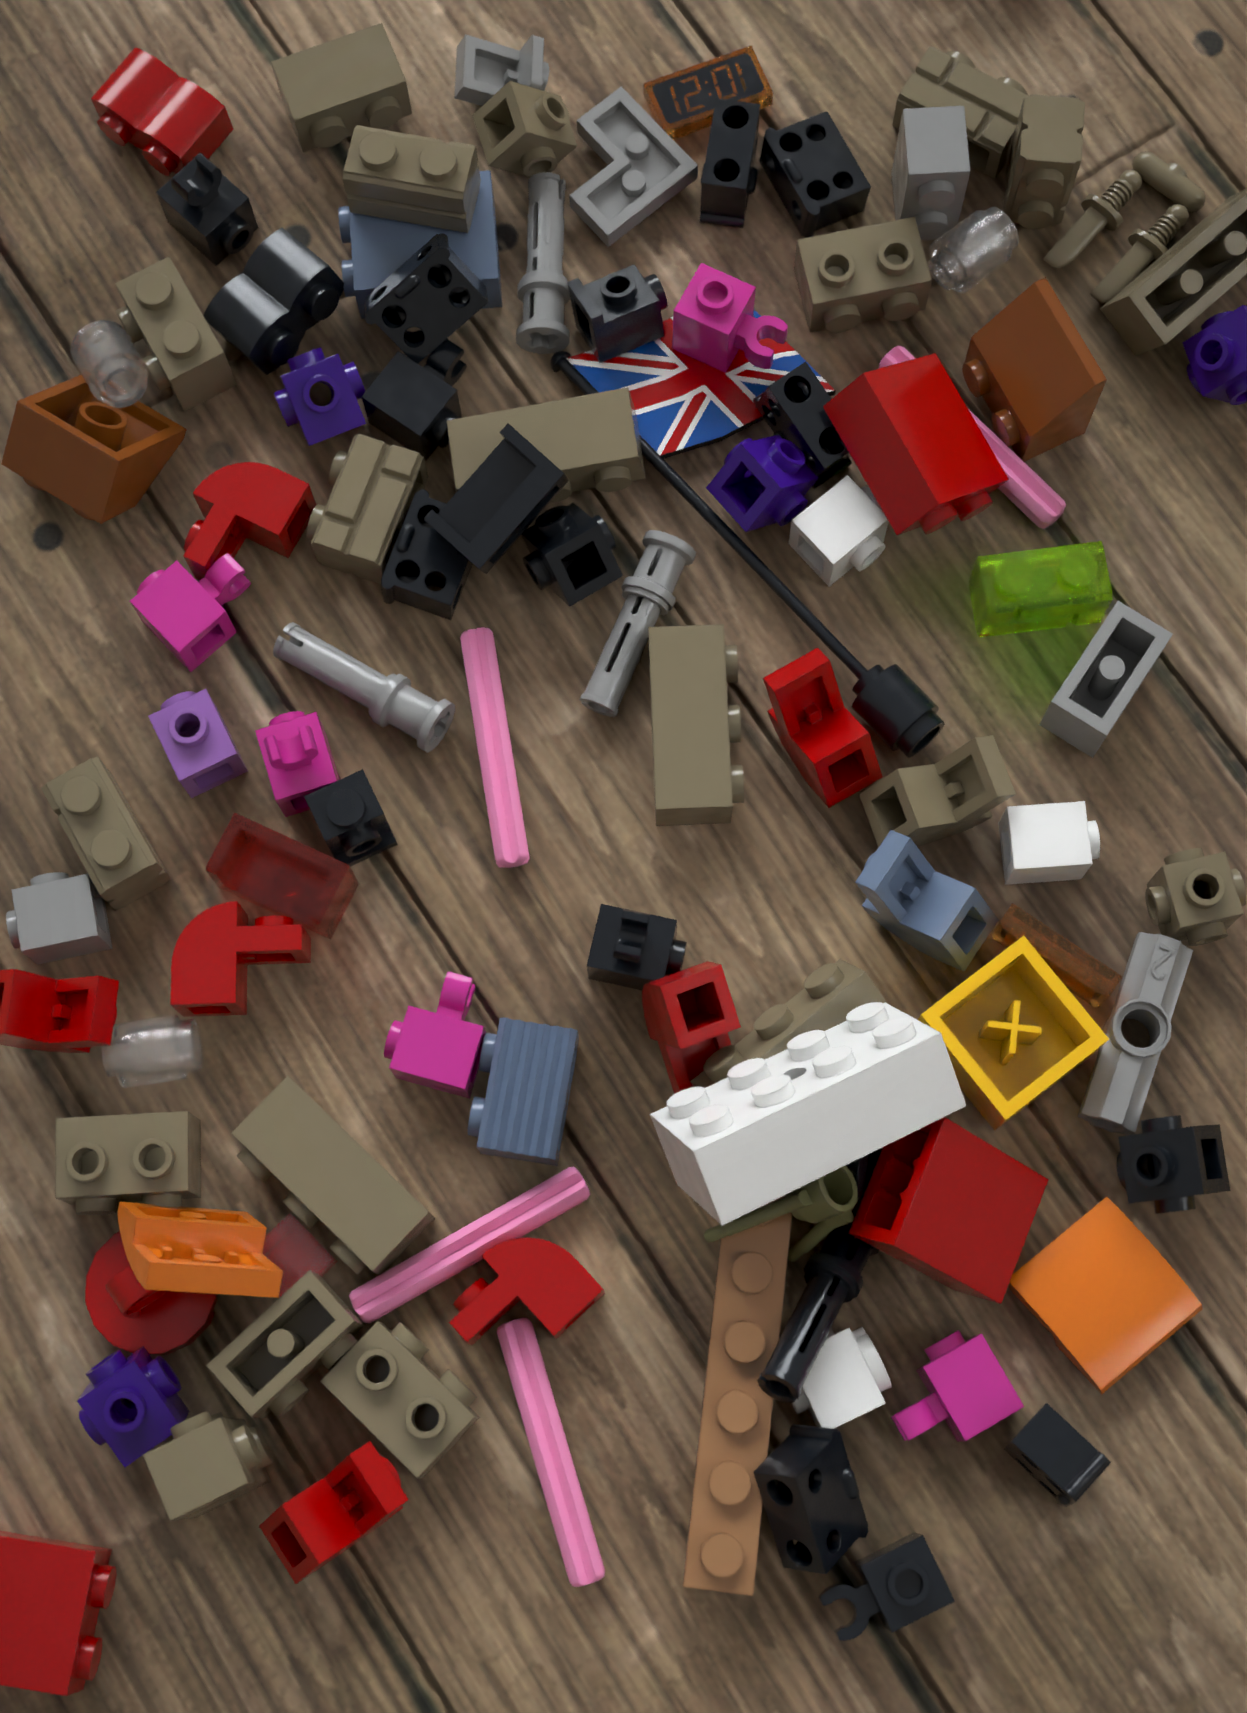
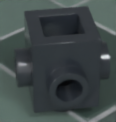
M574 503L568 506H556L548 509L537 517L535 525L526 529L521 534L530 554L523 557V562L532 580L540 590L549 587L569 607L623 576L611 551L616 547L615 540L604 520L599 515L591 518Z
M1181 1115L1141 1120V1134L1118 1137L1120 1152L1116 1162L1117 1174L1121 1185L1127 1190L1129 1204L1153 1201L1155 1214L1196 1209L1195 1195L1231 1191L1220 1124L1183 1128Z

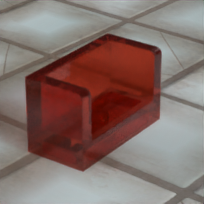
M235 812L205 869L219 888L279 916L291 917L294 919V923L302 924L303 927L329 939L332 938L359 885L350 865Z

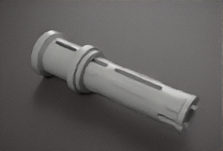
M541 172L531 176L528 180L526 274L521 278L517 289L518 298L523 303V321L516 330V342L522 349L529 352L551 354L565 349L570 343L569 329L564 325V304L570 300V294L567 284L568 280L563 275L562 270L566 181L564 179L560 180V175Z
M649 530L645 533L642 544L646 548L634 575L626 577L622 584V596L625 599L624 605L604 645L603 652L585 692L579 699L584 706L608 717L617 716L618 707L648 642V627H654L659 615H665L668 611L672 610L676 602L672 593L685 565L692 564L696 557V551L692 546L666 532Z
M294 622L289 623L283 629V632L290 636L289 641L278 636L273 648L274 657L288 662L369 709V716L372 717L374 723L381 727H386L390 724L417 739V747L427 753L432 751L449 729L454 717L455 705L446 699L437 702L412 688L411 680L404 675L393 673L385 676L305 631Z

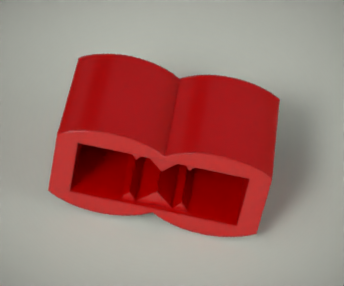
M136 47L91 98L100 117L97 124L103 133L120 146L124 147L129 142L142 149V155L146 161L165 176H170L172 172L177 174L199 153H202L209 159L234 130L227 110L220 101L197 84L179 77L172 69L153 55Z

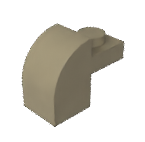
M993 735L975 737L935 764L896 769L859 794L878 847L890 830L910 837L916 846L925 845L961 833L992 818L991 809L1016 795Z

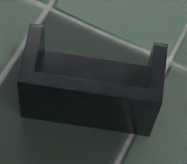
M509 423L499 432L504 439L437 514L431 510L424 518L428 524L485 574L490 571L569 481L556 465Z

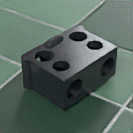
M716 98L707 154L700 181L701 212L699 222L738 228L744 227L749 194L754 193L758 177V170L754 167L759 136L760 104Z
M828 111L777 131L773 128L766 129L759 162L801 236H804V238L813 237L816 230L864 211L871 186Z
M443 233L436 234L365 298V321L370 325L376 323L411 360L419 364L489 302L487 289L449 247L447 235ZM457 287L465 288L464 291L458 293L452 291ZM412 327H416V328H419L420 330L415 331V332H411V331H408L407 329L412 328Z
M804 362L768 386L763 393L753 399V402L774 432L773 436L780 435L782 438L795 444L802 451L806 459L805 464L819 478L812 486V488L816 489L850 466L852 462L850 460V453L823 408L831 398L811 368Z
M422 489L414 495L381 578L383 601L387 604L398 601L451 620L473 563L424 520L431 510L438 514L446 503L429 498L428 491ZM438 586L441 587L442 590L431 591L429 590V588Z
M1048 1403L1031 1418L1004 1448L1016 1462L1054 1496L1060 1506L1064 1507L1077 1502L1111 1464L1103 1453L1090 1444Z
M792 1424L789 1429L790 1435L753 1473L783 1568L826 1575L858 1538H865L867 1536L869 1525L840 1431L834 1428ZM775 1479L779 1480L777 1486L775 1484Z

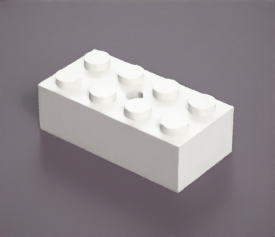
M868 1003L851 1010L846 1015L847 1021L826 1031H808L792 1038L787 1043L788 1049L765 1060L762 1058L749 1059L733 1066L727 1073L728 1077L706 1088L691 1087L677 1092L668 1099L666 1107L650 1114L677 1185L723 1226L965 1107L966 1103L941 1032L887 1003Z

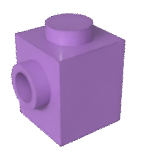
M206 689L197 693L186 691L176 694L161 705V710L148 716L179 782L191 798L248 772L217 706Z

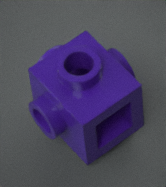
M1242 305L1234 311H1226L1210 317L1201 325L1202 331L1182 342L1190 362L1187 365V374L1194 388L1203 397L1228 402L1232 405L1247 403V306Z
M321 347L287 360L291 372L280 376L284 389L273 393L287 427L298 423L307 446L366 424L357 401L362 398L366 391L354 362L343 365L339 354L325 358ZM314 383H323L329 388L331 398L327 405L318 406L311 401L309 391Z
M775 435L754 441L748 438L737 444L728 453L723 467L706 489L741 528L748 532L775 523L784 526L791 522L806 507L808 501L804 495L819 478L805 464V456L795 444L782 438L780 435Z
M144 1346L127 1358L119 1349L91 1368L86 1373L91 1383L87 1385L77 1400L82 1407V1410L79 1411V1419L88 1435L100 1446L107 1442L124 1468L171 1436L170 1428L186 1420L189 1409L177 1394L182 1387L174 1370L161 1356L152 1359Z

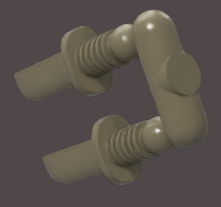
M1149 151L1136 155L1132 163L1133 170L1123 172L1119 179L1115 180L1101 197L1089 194L1083 200L1081 207L1085 213L1043 259L1052 267H1064L1075 260L1104 227L1115 231L1123 222V218L1119 214L1120 209L1129 201L1133 193L1139 190L1142 180L1175 203L1167 209L1166 213L1147 232L1135 229L1128 237V242L1132 246L1131 249L1090 294V296L1101 303L1110 301L1140 275L1151 262L1154 263L1168 250L1165 246L1180 231V227L1187 223L1189 219L1188 212H1197L1205 204V192L1188 179L1187 173L1181 166L1172 162L1167 164Z

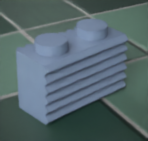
M500 1018L497 1034H485L479 1071L490 1073L485 1098H473L468 1122V1136L478 1137L477 1149L480 1154L558 1166L579 1045L578 1030Z

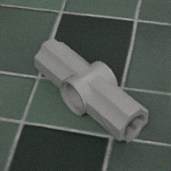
M1139 932L1136 935L1111 1015L1101 1029L1109 1040L1099 1048L1077 1116L1089 1122L1090 1125L1126 1135H1134L1161 1050L1165 1048L1171 1038L1172 1015L1193 950L1183 945L1181 941L1162 934ZM1135 1019L1144 1024L1150 1036L1148 1047H1134L1125 1040L1121 1031L1122 1020Z

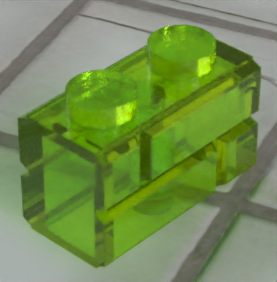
M1102 541L977 556L973 566L974 570H972L969 578V591L978 638L1066 627L1068 622H1071L1074 626L1101 623L1106 613L1105 610L1108 609L1113 600Z

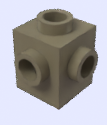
M509 81L472 115L487 164L494 168L527 177L541 172H552L557 167V164L577 147L569 122L568 109L563 103L562 97L553 93Z
M1192 848L1164 858L1165 865L1161 866L1147 883L1145 892L1149 916L1153 924L1159 926L1161 934L1179 941L1187 939L1189 946L1211 943L1228 936L1226 930L1244 914L1242 906L1246 905L1247 896L1243 878L1236 868L1230 869L1226 852L1204 856L1202 848ZM1199 885L1203 899L1195 894L1193 886Z

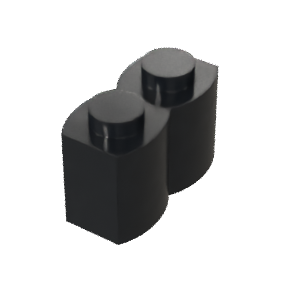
M282 227L269 235L257 247L246 263L243 273L231 279L220 289L208 305L204 318L221 337L263 373L268 375L280 366L288 363L287 360L296 355L306 330L316 325L319 321L328 318L335 311L339 298L344 291V282L327 263Z

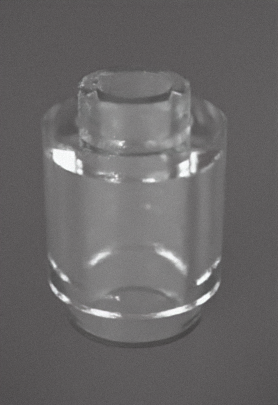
M990 207L986 211H974L930 244L928 267L932 277L944 289H953L959 293H966L1011 259L1012 250L1019 244L1016 227L1011 219L997 207Z
M110 320L95 321L81 328L72 340L70 352L74 363L93 396L99 401L116 408L128 407L139 401L147 389L148 370L125 329L120 324Z
M170 1015L115 1024L112 1031L111 1045L102 1046V1058L107 1076H117L121 1087L129 1088L182 1080L187 1078L188 1072L201 1070L202 1046L195 1019L180 1021L178 1015Z

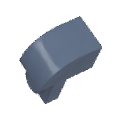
M893 830L889 831L878 849L867 859L863 871L855 881L867 897L862 907L880 925L920 952L963 972L998 922V918L975 887L936 872L910 837Z

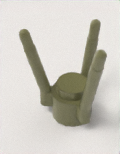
M845 1165L786 1194L785 1198L757 1208L723 1226L720 1224L706 1230L704 1239L707 1242H714L791 1212L795 1218L801 1221L817 1223L788 1250V1260L795 1262L835 1228L853 1221L854 1217L851 1209L855 1206L858 1196L856 1181L852 1172Z

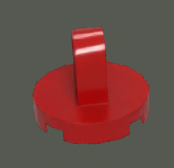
M120 1231L116 1232L96 1252L86 1275L85 1304L94 1327L113 1346L131 1353L144 1346L149 1355H168L191 1345L207 1329L215 1314L213 1310L218 1300V1294L145 1290L138 1282L128 1262Z

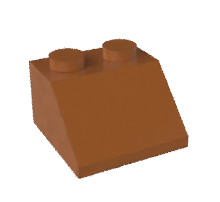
M1046 277L1034 282L971 337L965 362L962 366L963 376L969 390L977 398L982 396L992 412L991 421L995 434L1008 447L1011 446L1016 455L1024 462L1084 434L1107 381Z
M86 372L17 401L1 465L22 476L24 481L31 487L47 491L72 506L73 510L81 517L102 524L137 505L183 441L187 429L91 372Z

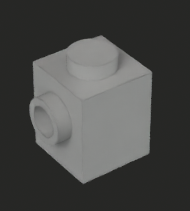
M63 872L46 873L33 877L30 880L31 886L12 889L14 910L6 913L9 938L15 949L20 948L21 952L37 965L113 949L105 900L98 893L89 874L69 877L67 873Z

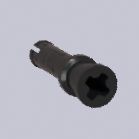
M851 1210L852 1213H853V1217H854V1218H853V1221H854L857 1212ZM853 1221L835 1228L829 1233L820 1252L811 1255L804 1267V1278L807 1285L785 1325L784 1331L763 1373L761 1372L757 1379L760 1388L776 1400L793 1403L796 1399H799L802 1393V1386L820 1349L826 1341L842 1304L858 1296L863 1286L861 1273L869 1256L879 1252V1249L849 1234Z

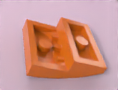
M1107 1196L1012 1275L1008 1285L1014 1295L1054 1336L1056 1346L1101 1394L1106 1392L1203 1309L1201 1302L1171 1265Z
M119 1202L117 1217L123 1247L134 1275L145 1290L279 1297L283 1271L262 1254L267 1227L248 1212L181 1206L163 1207L153 1204Z

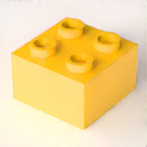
M1024 935L928 1008L918 1018L920 1022L941 1032L960 1089L994 1131L1088 1059L1109 1040Z

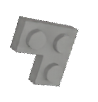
M622 86L576 120L577 134L608 166L569 195L570 208L607 247L615 243L698 178V165Z

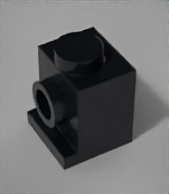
M634 264L585 285L581 283L579 278L567 282L576 328L599 363L665 336L661 310L666 309L668 303L662 284L655 274L643 277Z
M363 769L304 796L340 871L398 845Z

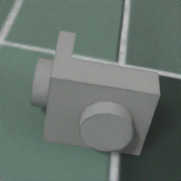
M465 35L457 46L454 98L483 106L509 81L544 91L549 77V64L543 61L544 38L531 35L520 50Z

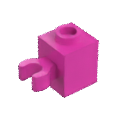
M701 263L673 311L672 349L725 373L738 350L741 349L751 364L762 369H770L773 364L774 350L761 345L758 341L770 338L784 344L787 339L788 325L780 318L774 316L753 317L756 287Z
M229 553L220 557L199 582L176 560L166 570H157L150 574L141 583L137 590V595L130 600V603L142 622L192 672L237 633L222 605L240 596L251 583L243 575L245 570Z
M301 711L284 713L273 718L269 722L268 727L255 730L275 800L285 817L310 810L304 796L340 780L325 730L316 712L307 715Z
M448 971L443 983L436 1013L408 1005L404 1021H393L386 1039L384 1057L392 1059L389 1069L397 1079L470 1099L479 1071L482 1044L486 1034L484 1026L465 1021L476 985L472 984L473 978Z
M957 1330L924 1349L930 1362L916 1369L927 1388L929 1395L891 1416V1419L904 1441L913 1439L945 1420L956 1441L961 1442L969 1440L1017 1412L1024 1405L982 1333L965 1341L961 1332Z

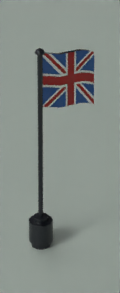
M754 310V312H753V317H755V318L761 317V316ZM673 317L663 321L664 337L602 363H599L591 350L571 356L566 351L556 352L550 360L552 370L554 372L561 370L584 395L628 387L636 410L642 455L859 679L852 689L857 697L853 701L851 708L892 751L900 749L908 758L924 749L945 725V722L936 714L939 707L897 664L885 670L878 664L867 670L664 460L671 456L720 442L762 421L764 418L756 408L753 399L763 393L768 386L806 361L786 341L784 344H781L773 339L764 338L758 342L774 350L773 364L770 369L754 366L747 360L744 351L739 349L725 373L672 349ZM808 364L828 395H835L836 391Z

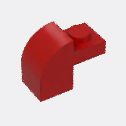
M257 462L235 463L218 469L207 476L193 492L205 520L200 519L191 527L184 543L185 553L183 556L195 579L198 580L204 578L209 568L223 555L229 553L235 558L246 538L289 558L308 526L311 513L317 505L309 483L273 466Z
M819 648L810 651L763 678L773 707L767 711L773 727L804 780L828 808L883 778L870 734L844 706L831 662Z
M238 901L212 906L191 920L176 942L171 962L170 1005L183 1017L247 1015V965L311 963V937L302 924L294 925V919L291 917L262 916L255 919V926H248V915Z
M706 961L648 982L643 986L642 1005L650 1039L658 1041L674 1094L694 1087L691 1081L703 1071V1065L706 1060L717 1050L732 1045L728 1032L741 1027L722 965Z
M18 969L0 970V1045L61 1053H90L91 1047L111 1045L112 1031L117 1018L116 1002L119 981L99 975L54 979Z
M516 1238L499 1243L481 1255L499 1276L491 1284H488L481 1277L467 1288L453 1303V1306L459 1313L449 1323L468 1344L474 1345L517 1303L522 1301L549 1332L558 1339L605 1292L578 1260L564 1248L539 1238Z
M369 1441L350 1453L324 1478L283 1503L259 1527L294 1583L297 1584L404 1508L402 1505L409 1499L401 1489L400 1477L395 1467L388 1459L380 1456L372 1442Z

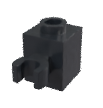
M199 153L156 192L168 223L215 266L221 263L229 254H236L244 249L250 242L253 233L258 229L249 197L228 180L221 170L202 153Z
M446 339L430 353L424 367L398 351L362 395L368 422L407 449L420 453L425 461L428 460L438 446L444 448L449 445L447 420L462 418L458 392L452 386L459 380L467 368L466 363L460 360L464 354V349Z
M601 904L587 962L588 979L642 990L643 986L648 982L681 971L687 942L676 940L677 920Z
M915 1532L855 1561L854 1564L863 1584L855 1588L847 1584H834L827 1587L819 1595L823 1606L829 1605L837 1599H847L854 1607V1616L851 1622L834 1630L837 1638L841 1641L858 1637L866 1629L870 1616L878 1613L884 1627L893 1633L955 1602L924 1536Z

